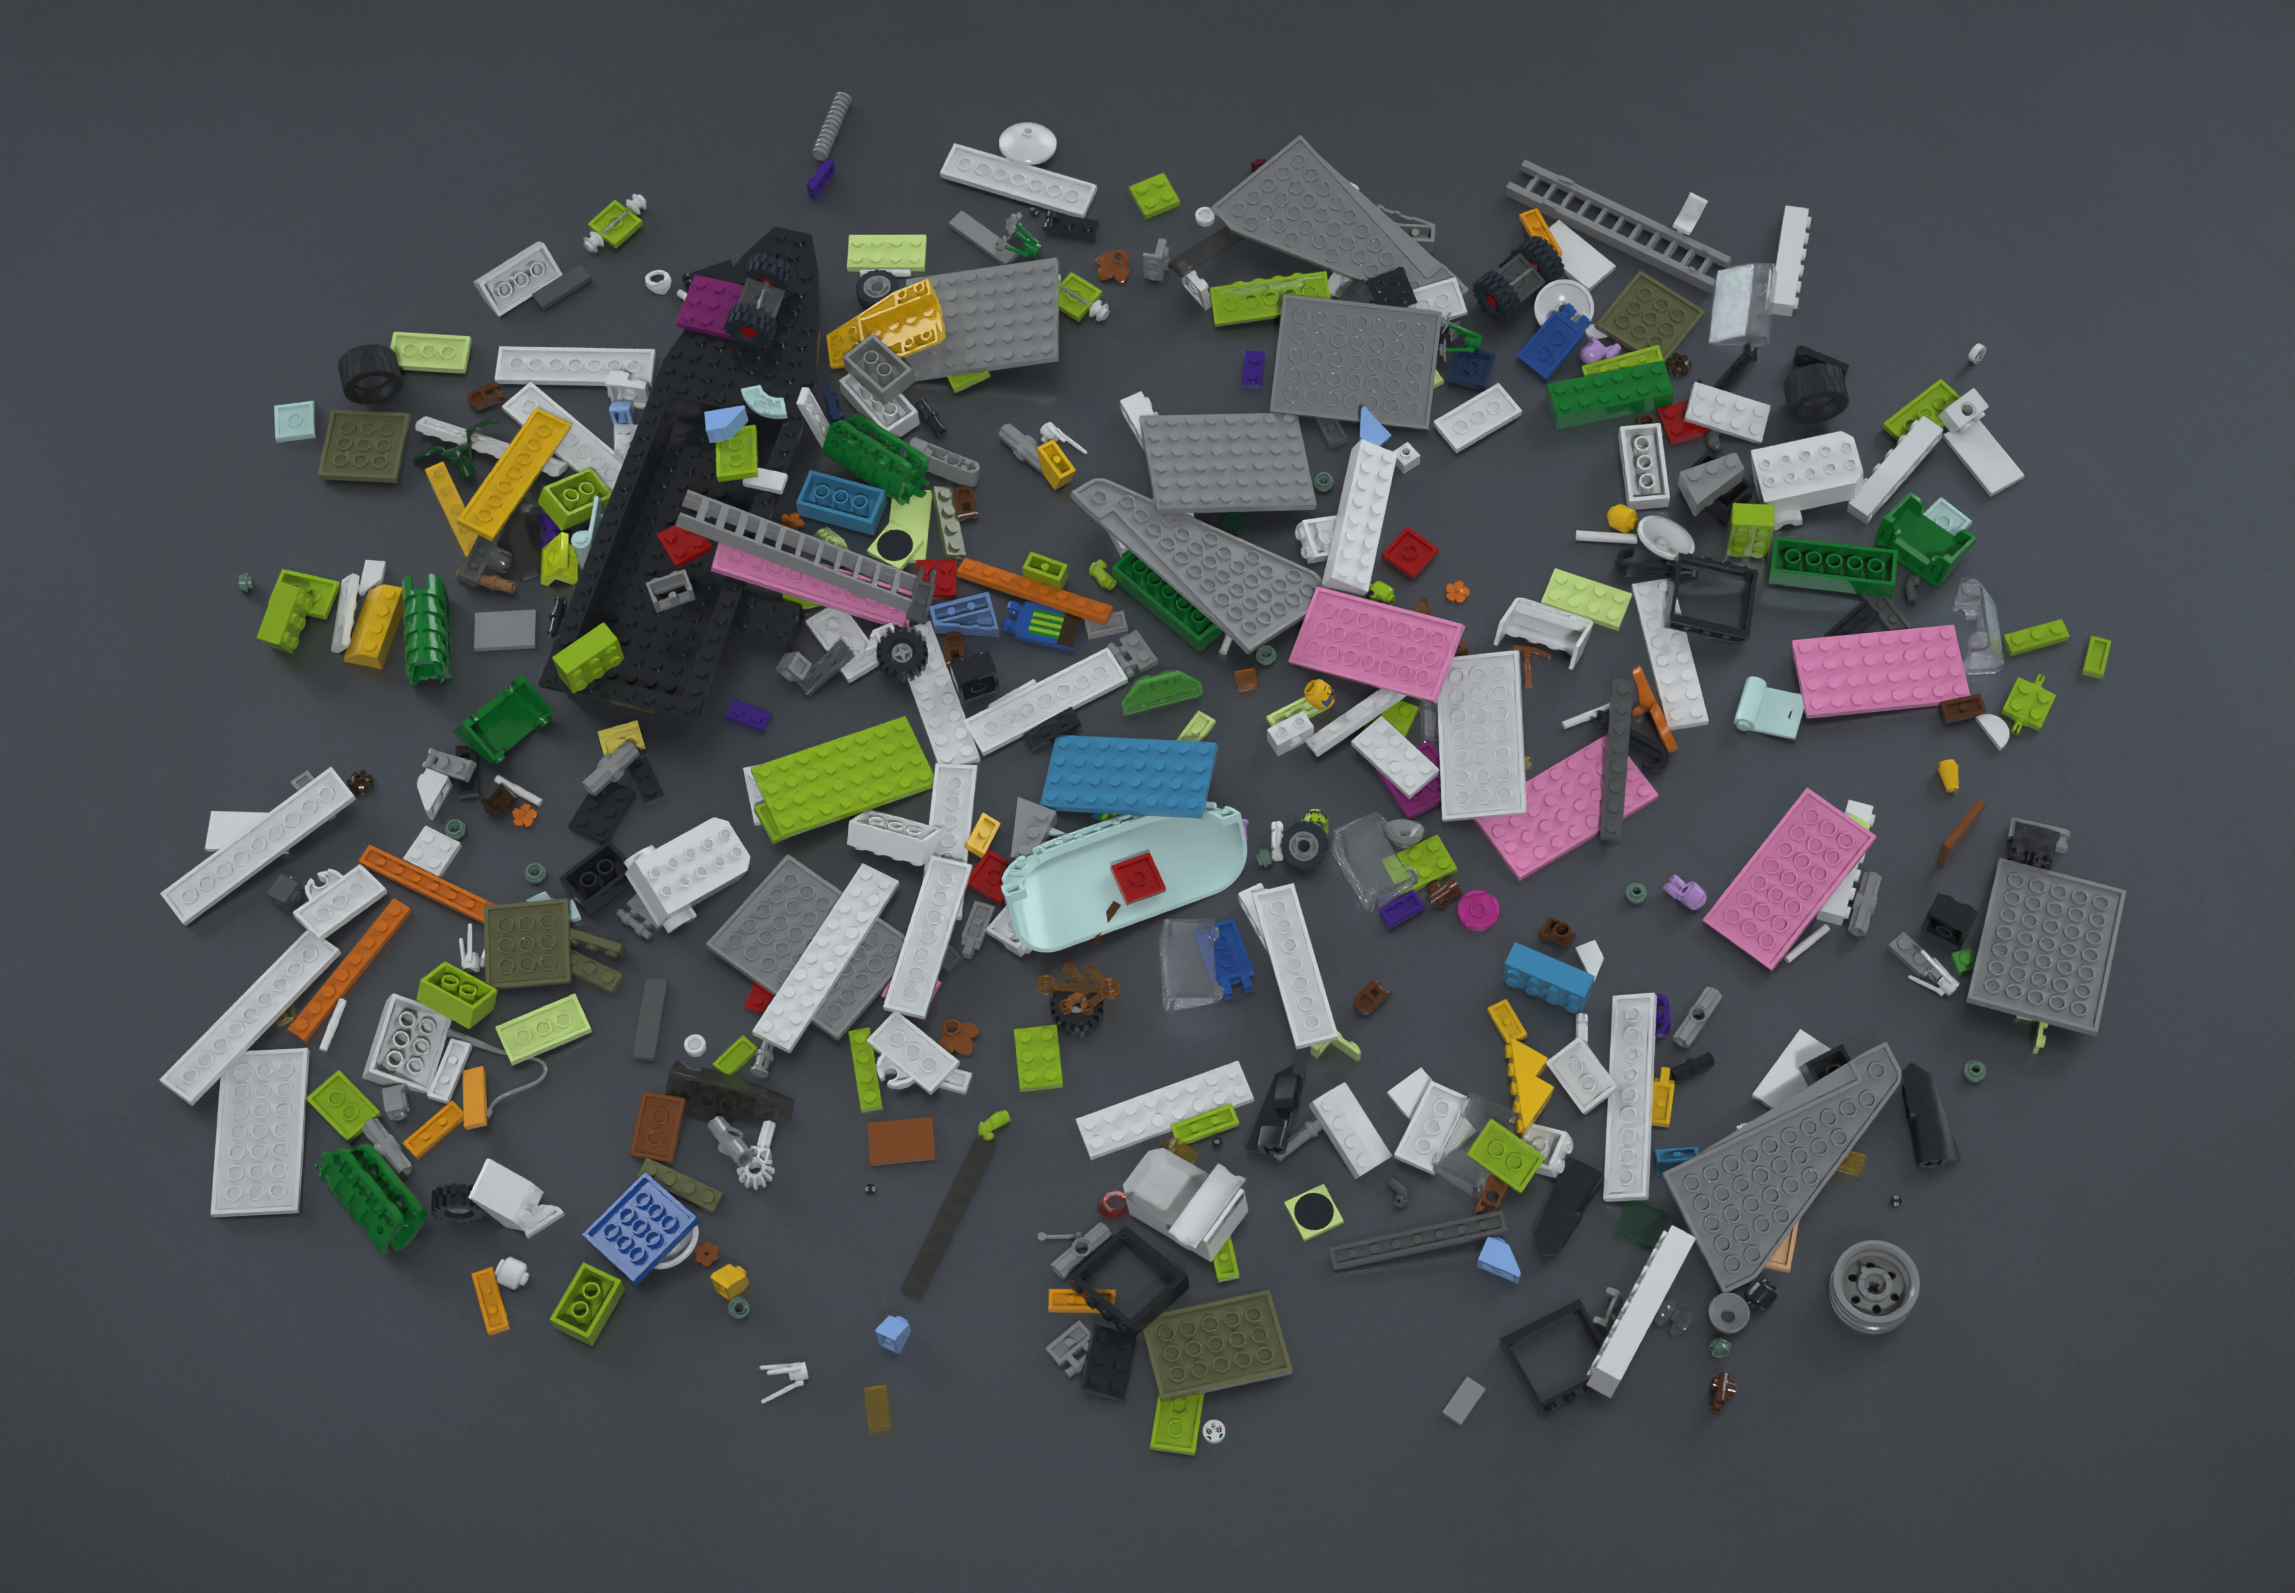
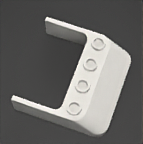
M1516 598L1499 622L1493 645L1498 646L1505 634L1512 637H1522L1531 643H1541L1553 650L1560 649L1566 651L1567 654L1572 655L1569 669L1573 670L1585 649L1593 627V621L1589 618L1526 598Z

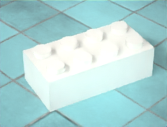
M850 374L839 380L841 393L859 414L864 415L898 438L920 424L918 411L902 393L884 406Z
M1661 424L1620 426L1618 439L1627 506L1634 510L1668 507L1670 493Z

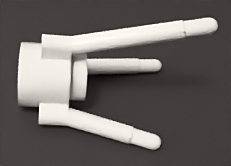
M1048 422L1041 427L1040 434L1043 436L1041 441L1044 444L1052 439L1055 442L1060 439L1062 442L1067 441L1083 454H1087L1085 449L1065 435L1059 428H1056L1052 422Z
M468 924L466 954L463 939H459L461 967L465 972L477 973L480 971V967H485V948L481 958L478 953L472 952V924Z
M1921 950V954L1942 975V978L1937 982L1940 987L1938 988L1912 975H1909L1908 978L1937 992L1941 997L1944 994L1950 996L1960 983L1949 974L1936 958L1932 959L1924 950Z
M805 1362L761 1365L759 1367L760 1370H769L767 1375L789 1373L790 1381L795 1380L791 1385L762 1399L761 1403L764 1404L796 1387L803 1386V1380L808 1379Z

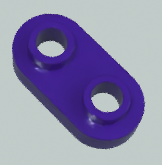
M1658 994L1655 1037L1660 1038L1667 1035L1670 1031L1671 1003L1666 996ZM1659 1006H1664L1663 1009L1658 1010ZM1663 1025L1660 1030H1657L1658 1026Z

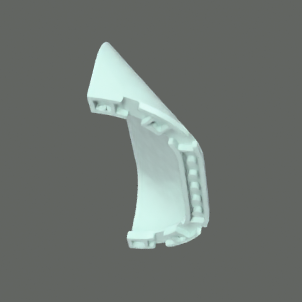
M1207 801L1203 819L1122 814L1044 842L1032 849L1033 854L1027 858L1023 855L1019 856L1004 872L1001 889L1014 932L1018 939L1026 947L1034 951L1056 952L1093 939L1100 933L1104 935L1217 894L1228 888L1241 874L1247 858V842L1241 813L1229 806H1225L1223 809L1217 808L1215 802ZM1150 852L1165 884L1166 892L1126 905L1110 870L1111 865ZM1115 901L1121 906L1108 923L1106 911Z

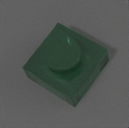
M1227 512L1220 524V530L1238 537L1247 522V517L1235 512Z

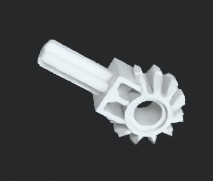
M770 1120L764 1121L757 1146L750 1147L751 1153L754 1156L752 1163L737 1169V1174L740 1175L739 1181L741 1183L745 1182L746 1188H750L753 1185L756 1191L758 1185L766 1188L765 1181L772 1182L773 1178L771 1175L775 1173L774 1168L771 1167L773 1163L769 1148L776 1124ZM753 1169H761L757 1174L751 1173Z

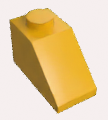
M1054 439L1037 447L1036 450L1043 475L1054 490L1071 482L1076 470Z
M731 1264L724 1266L710 1276L715 1291L729 1301L736 1296H740L749 1284L746 1276L747 1272L740 1266L735 1268Z

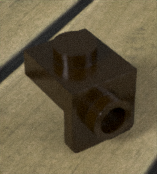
M500 784L489 799L482 798L480 803L484 806V811L489 815L503 817L518 797L505 784Z

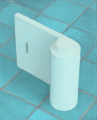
M599 496L594 498L589 531H578L571 538L581 570L604 514Z
M1753 676L1748 677L1741 695L1734 724L1742 731L1750 730L1795 740L1804 711L1802 696L1797 693L1768 688L1763 679Z

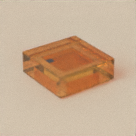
M1255 668L1234 672L1239 693L1259 689Z

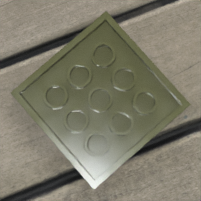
M1640 270L1599 319L1595 328L1632 352L1659 345L1664 363H1666L1667 359L1673 355L1703 318L1705 311Z
M332 410L317 474L318 478L324 480L397 483L411 421L410 413Z
M568 898L484 906L486 984L498 990L572 983L570 904Z

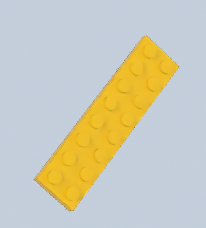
M536 407L457 519V525L493 542L570 431L571 424Z

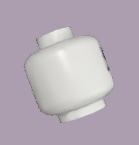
M508 1257L505 1260L502 1259L494 1274L497 1276L499 1284L512 1290L517 1289L520 1285L524 1286L529 1278V1274L526 1273L527 1265L513 1257Z

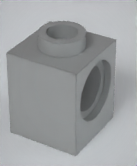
M790 652L784 654L775 670L789 682L802 681L812 663L799 652Z

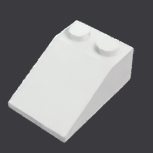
M487 1159L468 1198L506 1228L526 1231L544 1192L527 1179L495 1161Z

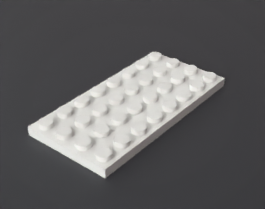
M1514 650L1454 657L1437 700L1442 820L1448 822L1527 814L1520 652Z
M308 1048L246 1051L220 1077L211 1201L212 1217L300 1213L310 1054Z

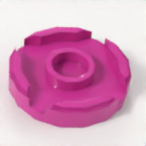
M1473 890L1466 893L1457 905V917L1460 923L1472 931L1490 929L1496 924L1500 913L1496 898L1483 890Z

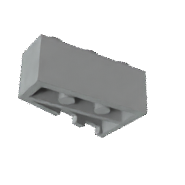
M1378 204V208L1427 252H1434L1435 224L1414 216L1411 218L1401 214L1400 211H1392Z
M1735 452L1681 471L1678 486L1694 517L1707 505L1710 506L1714 503V500L1719 496L1726 494L1739 484L1743 478L1744 467Z
M1018 797L1011 850L1012 862L1021 855L1027 858L1033 854L1032 849L1049 840V832L1057 824L1056 811Z

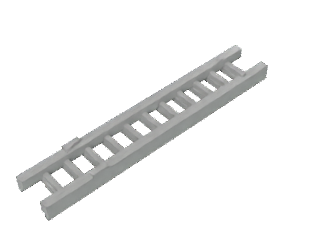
M1524 160L1521 164V171L1534 178L1530 180L1526 188H1522L1512 182H1509L1506 186L1505 196L1532 209L1538 208L1539 212L1555 220H1560L1578 231L1712 294L1716 285V280L1706 275L1712 264L1716 263L1726 269L1730 266L1731 257L1590 191L1563 175L1559 176L1527 160ZM1540 181L1551 185L1543 197L1533 193ZM1557 189L1568 193L1560 205L1550 201ZM1574 197L1585 201L1578 213L1567 209ZM1591 205L1602 209L1595 221L1584 217ZM1608 213L1619 217L1612 230L1601 225ZM1626 221L1636 225L1628 238L1618 233ZM1643 229L1653 233L1646 246L1636 242ZM1661 238L1671 242L1663 254L1654 250ZM1679 246L1688 250L1681 262L1671 259ZM1696 254L1705 258L1698 271L1692 266L1688 267Z
M687 490L682 506L697 511V516L694 518L680 512L675 526L848 590L854 596L862 599L869 598L907 613L913 599L899 595L897 591L899 587L912 591L916 575ZM705 517L716 518V524L713 525L705 522ZM725 522L737 526L735 533L724 529ZM744 530L756 533L754 540L743 536ZM764 537L775 540V547L762 543ZM782 544L796 548L794 555L782 551ZM801 551L815 555L813 562L801 558ZM820 558L833 562V568L830 569L819 565ZM839 566L852 569V576L838 572ZM859 572L872 577L871 584L857 579ZM878 580L891 584L890 591L878 587Z

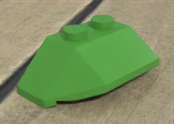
M1166 670L1157 675L1143 676L1134 682L1122 701L1123 716L1202 696V682L1179 670Z

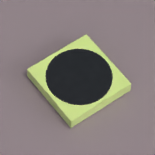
M890 521L867 549V554L884 564L903 570L924 542L919 537Z
M1324 1184L1284 1202L1304 1242L1344 1224Z

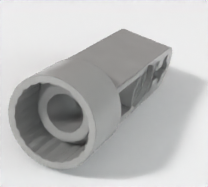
M917 437L910 441L909 445L927 456L929 460L928 472L963 486L974 487L977 485L980 466L976 461Z

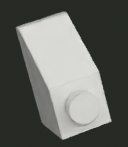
M426 768L425 772L417 780V787L429 819L433 820L451 790L452 783L448 776Z

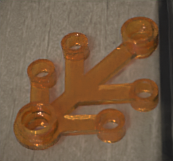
M1066 963L1063 966V974L1065 977L1073 978L1077 983L1054 982V979L1049 975H1043L1037 981L1038 990L1044 995H1048L1053 991L1075 992L1069 998L1060 1001L1059 1008L1063 1014L1070 1013L1073 1009L1072 1006L1089 993L1097 994L1090 1000H1084L1081 1003V1011L1085 1015L1092 1014L1094 1007L1105 998L1114 999L1121 993L1120 983L1114 978L1106 979L1094 964H1087L1084 968V974L1089 979L1094 978L1098 984H1091L1076 970L1073 963Z

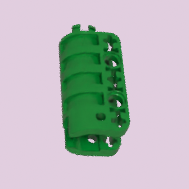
M862 414L850 416L847 422L838 420L830 425L823 445L824 456L841 467L849 469L852 474L864 479L872 487L886 490V496L895 499L900 505L910 504V498L913 495L919 498H923L927 492L920 489L922 484L930 485V481L924 479L929 467V460L925 454ZM870 428H872L875 431V438H872L870 436ZM901 448H903L906 451V458H903L901 456Z
M427 573V589L413 590L412 576H407L402 581V599L405 609L403 612V623L405 625L404 642L406 644L404 653L407 662L405 672L409 682L414 686H417L418 682L422 680H429V678L432 680L438 678L441 683L444 679L452 678L448 593L443 580L435 574Z
M370 1144L358 1145L353 1150L347 1148L334 1150L331 1154L324 1152L320 1156L325 1162L323 1167L318 1163L315 1164L316 1170L320 1171L318 1175L320 1181L328 1184V1190L335 1198H340L341 1206L347 1213L354 1215L355 1223L361 1229L367 1231V1237L383 1256L388 1252L389 1244L396 1252H399L415 1238L427 1219L426 1210ZM375 1164H377L379 1167L378 1175L374 1170ZM401 1194L405 1198V1205H402L400 1201Z

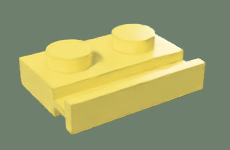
M637 720L598 731L604 757L607 755L611 756L626 741L632 743L638 751L646 749Z

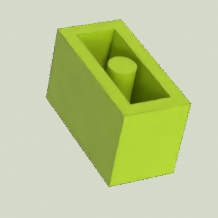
M1030 552L1022 568L1023 577L1062 590L1069 578L1068 564L1034 552Z

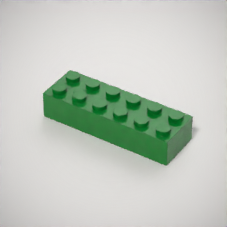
M1664 360L1547 384L1546 399L1556 430L1672 405L1674 390Z
M1774 536L1768 584L1892 598L1896 581L1898 550Z
M1131 551L1111 567L1112 577L1116 580L1117 584L1199 653L1223 632Z

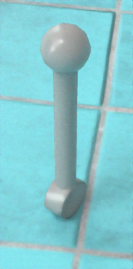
M1040 1232L1038 1240L1044 1242L1046 1239H1078L1084 1235L1081 1232L1069 1235H1046L1044 1232Z

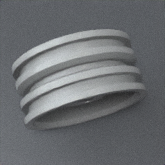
M1880 1240L1859 1242L1848 1248L1837 1261L1829 1280V1301L1838 1318L1850 1328L1866 1334L1886 1333L1897 1328L1908 1317L1919 1295L1920 1278L1912 1259L1896 1245ZM1872 1263L1874 1264L1875 1268L1868 1269L1866 1267V1264ZM1888 1272L1894 1273L1895 1279H1891ZM1852 1275L1856 1281H1849L1848 1276ZM1869 1287H1870L1871 1289L1875 1288V1289H1876V1292L1874 1293V1291H1873V1292L1870 1293V1292L1868 1291ZM1898 1295V1301H1893L1890 1297ZM1851 1299H1860V1302L1853 1304ZM1875 1306L1880 1313L1875 1314L1872 1307Z

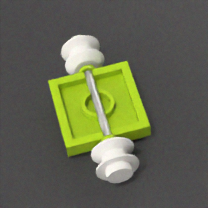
M633 194L632 201L626 200L627 208L614 200L588 223V227L592 231L590 232V238H583L584 247L589 252L597 253V247H604L603 240H605L617 249L643 225L642 220L636 215H640V208L646 209V200L641 195Z
M1072 272L1062 283L1061 275H1059L1060 311L1078 322L1088 311L1089 316H1096V321L1098 322L1108 317L1110 312L1108 310L1109 305L1105 304L1102 306V301L1099 299L1103 294L1100 289Z

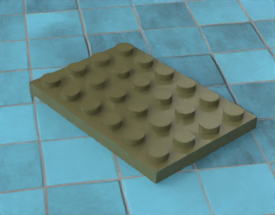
M1270 1290L1164 1312L1142 1331L1161 1402L1292 1374L1293 1371Z

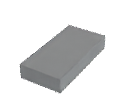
M1124 610L1113 612L1106 625L1084 619L1088 639L1128 631Z
M1467 1376L1442 1411V1415L1461 1427L1485 1393L1486 1388Z

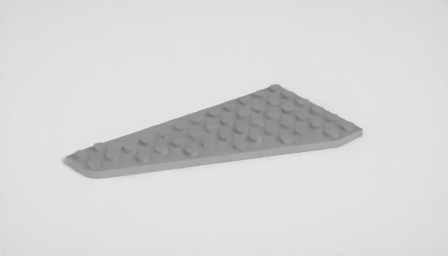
M1301 135L1211 207L1214 214L1232 233L1358 282L1364 279L1366 282L1369 279L1403 267L1412 290L1456 277L1462 297L1469 293L1468 288L1442 263L1440 264L1328 164Z
M1092 479L1071 492L1070 497L1089 516L1232 638L1247 654H1250L1304 619L1316 587H1321L1323 579L1315 571L1184 513L1156 514L1154 500L1107 479Z
M1887 1042L1867 1050L1701 1153L1661 1174L1692 1236L1696 1238L1695 1242L1721 1293H1728L1757 1278L1899 1086L1902 1076L1901 1069Z

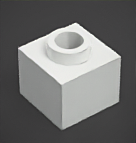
M1408 442L1393 451L1397 453L1395 465L1403 474L1420 464V455Z

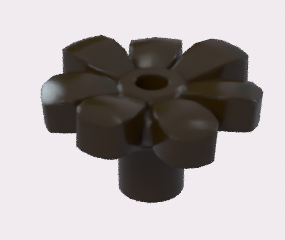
M1678 353L1673 354V359L1668 358L1666 362L1668 372L1674 371L1675 377H1680L1681 372L1683 375H1687L1689 368L1692 367V362L1688 361V356L1679 355Z
M361 770L360 773H352V779L347 780V785L351 787L350 791L354 795L358 791L360 795H366V789L371 790L373 788L372 782L374 778L372 775H367L365 770Z

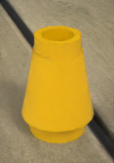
M1953 759L1939 762L1937 770L1946 788V792L1959 790L1958 764Z

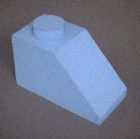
M612 401L609 412L613 426L614 423L635 424L633 401Z
M744 405L704 412L706 432L710 443L730 440L748 422Z
M1363 406L1361 408L1359 440L1363 439L1382 447L1391 438V434Z
M1488 1236L1478 1258L1477 1267L1518 1284L1521 1272L1510 1246L1501 1238Z
M889 1315L875 1331L879 1346L900 1354L911 1333L908 1321L900 1316L895 1318Z

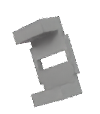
M1608 1287L1605 1292L1608 1302H1611L1605 1319L1595 1316L1593 1320L1598 1332L1607 1335L1615 1322L1623 1302L1621 1291Z

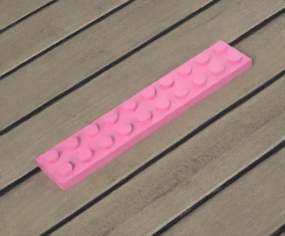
M720 542L717 544L710 571L882 625L892 622L894 628H899V630H902L903 627H909L910 621L906 620L907 613L869 598L862 599L852 595L848 590ZM801 557V558H803V559H806V560H809V561L813 562V560H810V559ZM819 563V565L825 566L827 568H833L832 566ZM842 569L838 570V572L852 576L851 572ZM858 575L857 578L871 584L872 579L861 575ZM880 581L877 582L878 587L890 591L891 585ZM899 588L897 594L911 598L912 591Z

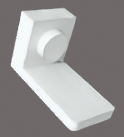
M1690 193L1672 227L1681 234L1690 235L1708 201Z

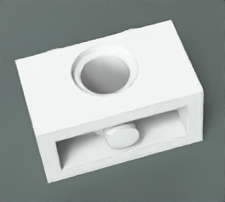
M1973 388L1944 409L1938 417L1953 435L1957 431L1962 433L1971 426L1969 422L1972 420L1977 422L1986 415L1984 411L1989 406ZM1962 410H1964L1968 416L1964 415L1962 413Z
M1304 711L1267 729V741L1277 756L1305 743L1306 739L1314 735V726Z

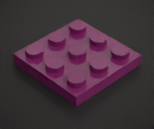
M695 275L677 318L676 326L733 340L724 332V324L732 306H737L744 285Z
M1430 740L1416 747L1440 769V754ZM1376 769V773L1408 820L1442 803L1440 774L1409 799Z

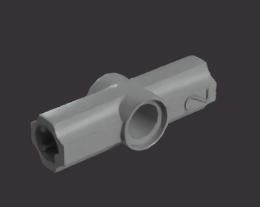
M1010 423L1001 427L998 437L1012 448L1015 456L1021 461L1026 460L1040 473L1043 472L1036 450L1038 447L1036 441L1030 435H1023Z
M626 741L611 756L607 755L599 761L597 769L582 782L583 787L592 796H596L611 781L616 782L623 776L625 768L640 755L639 751L632 743Z
M1872 871L1864 872L1859 892L1856 893L1853 903V913L1848 927V931L1853 935L1865 936L1868 931L1882 879L1878 873Z
M1706 987L1695 1005L1690 1008L1689 1014L1673 1036V1040L1679 1046L1689 1049L1699 1032L1706 1026L1707 1020L1723 998L1718 990L1713 987ZM1699 1015L1703 1019L1696 1020L1695 1018H1693V1016Z
M716 1116L713 1120H710L707 1127L719 1142L718 1150L730 1156L738 1167H745L752 1163L754 1156L742 1141L743 1133L731 1127L723 1116Z
M378 1118L365 1122L362 1127L364 1134L399 1178H404L410 1174L413 1166L401 1151L402 1148L392 1134L389 1135Z
M1100 1222L1082 1238L1076 1239L1072 1247L1051 1264V1267L1064 1280L1109 1241L1113 1234L1105 1224ZM1079 1248L1088 1249L1084 1254L1077 1253Z

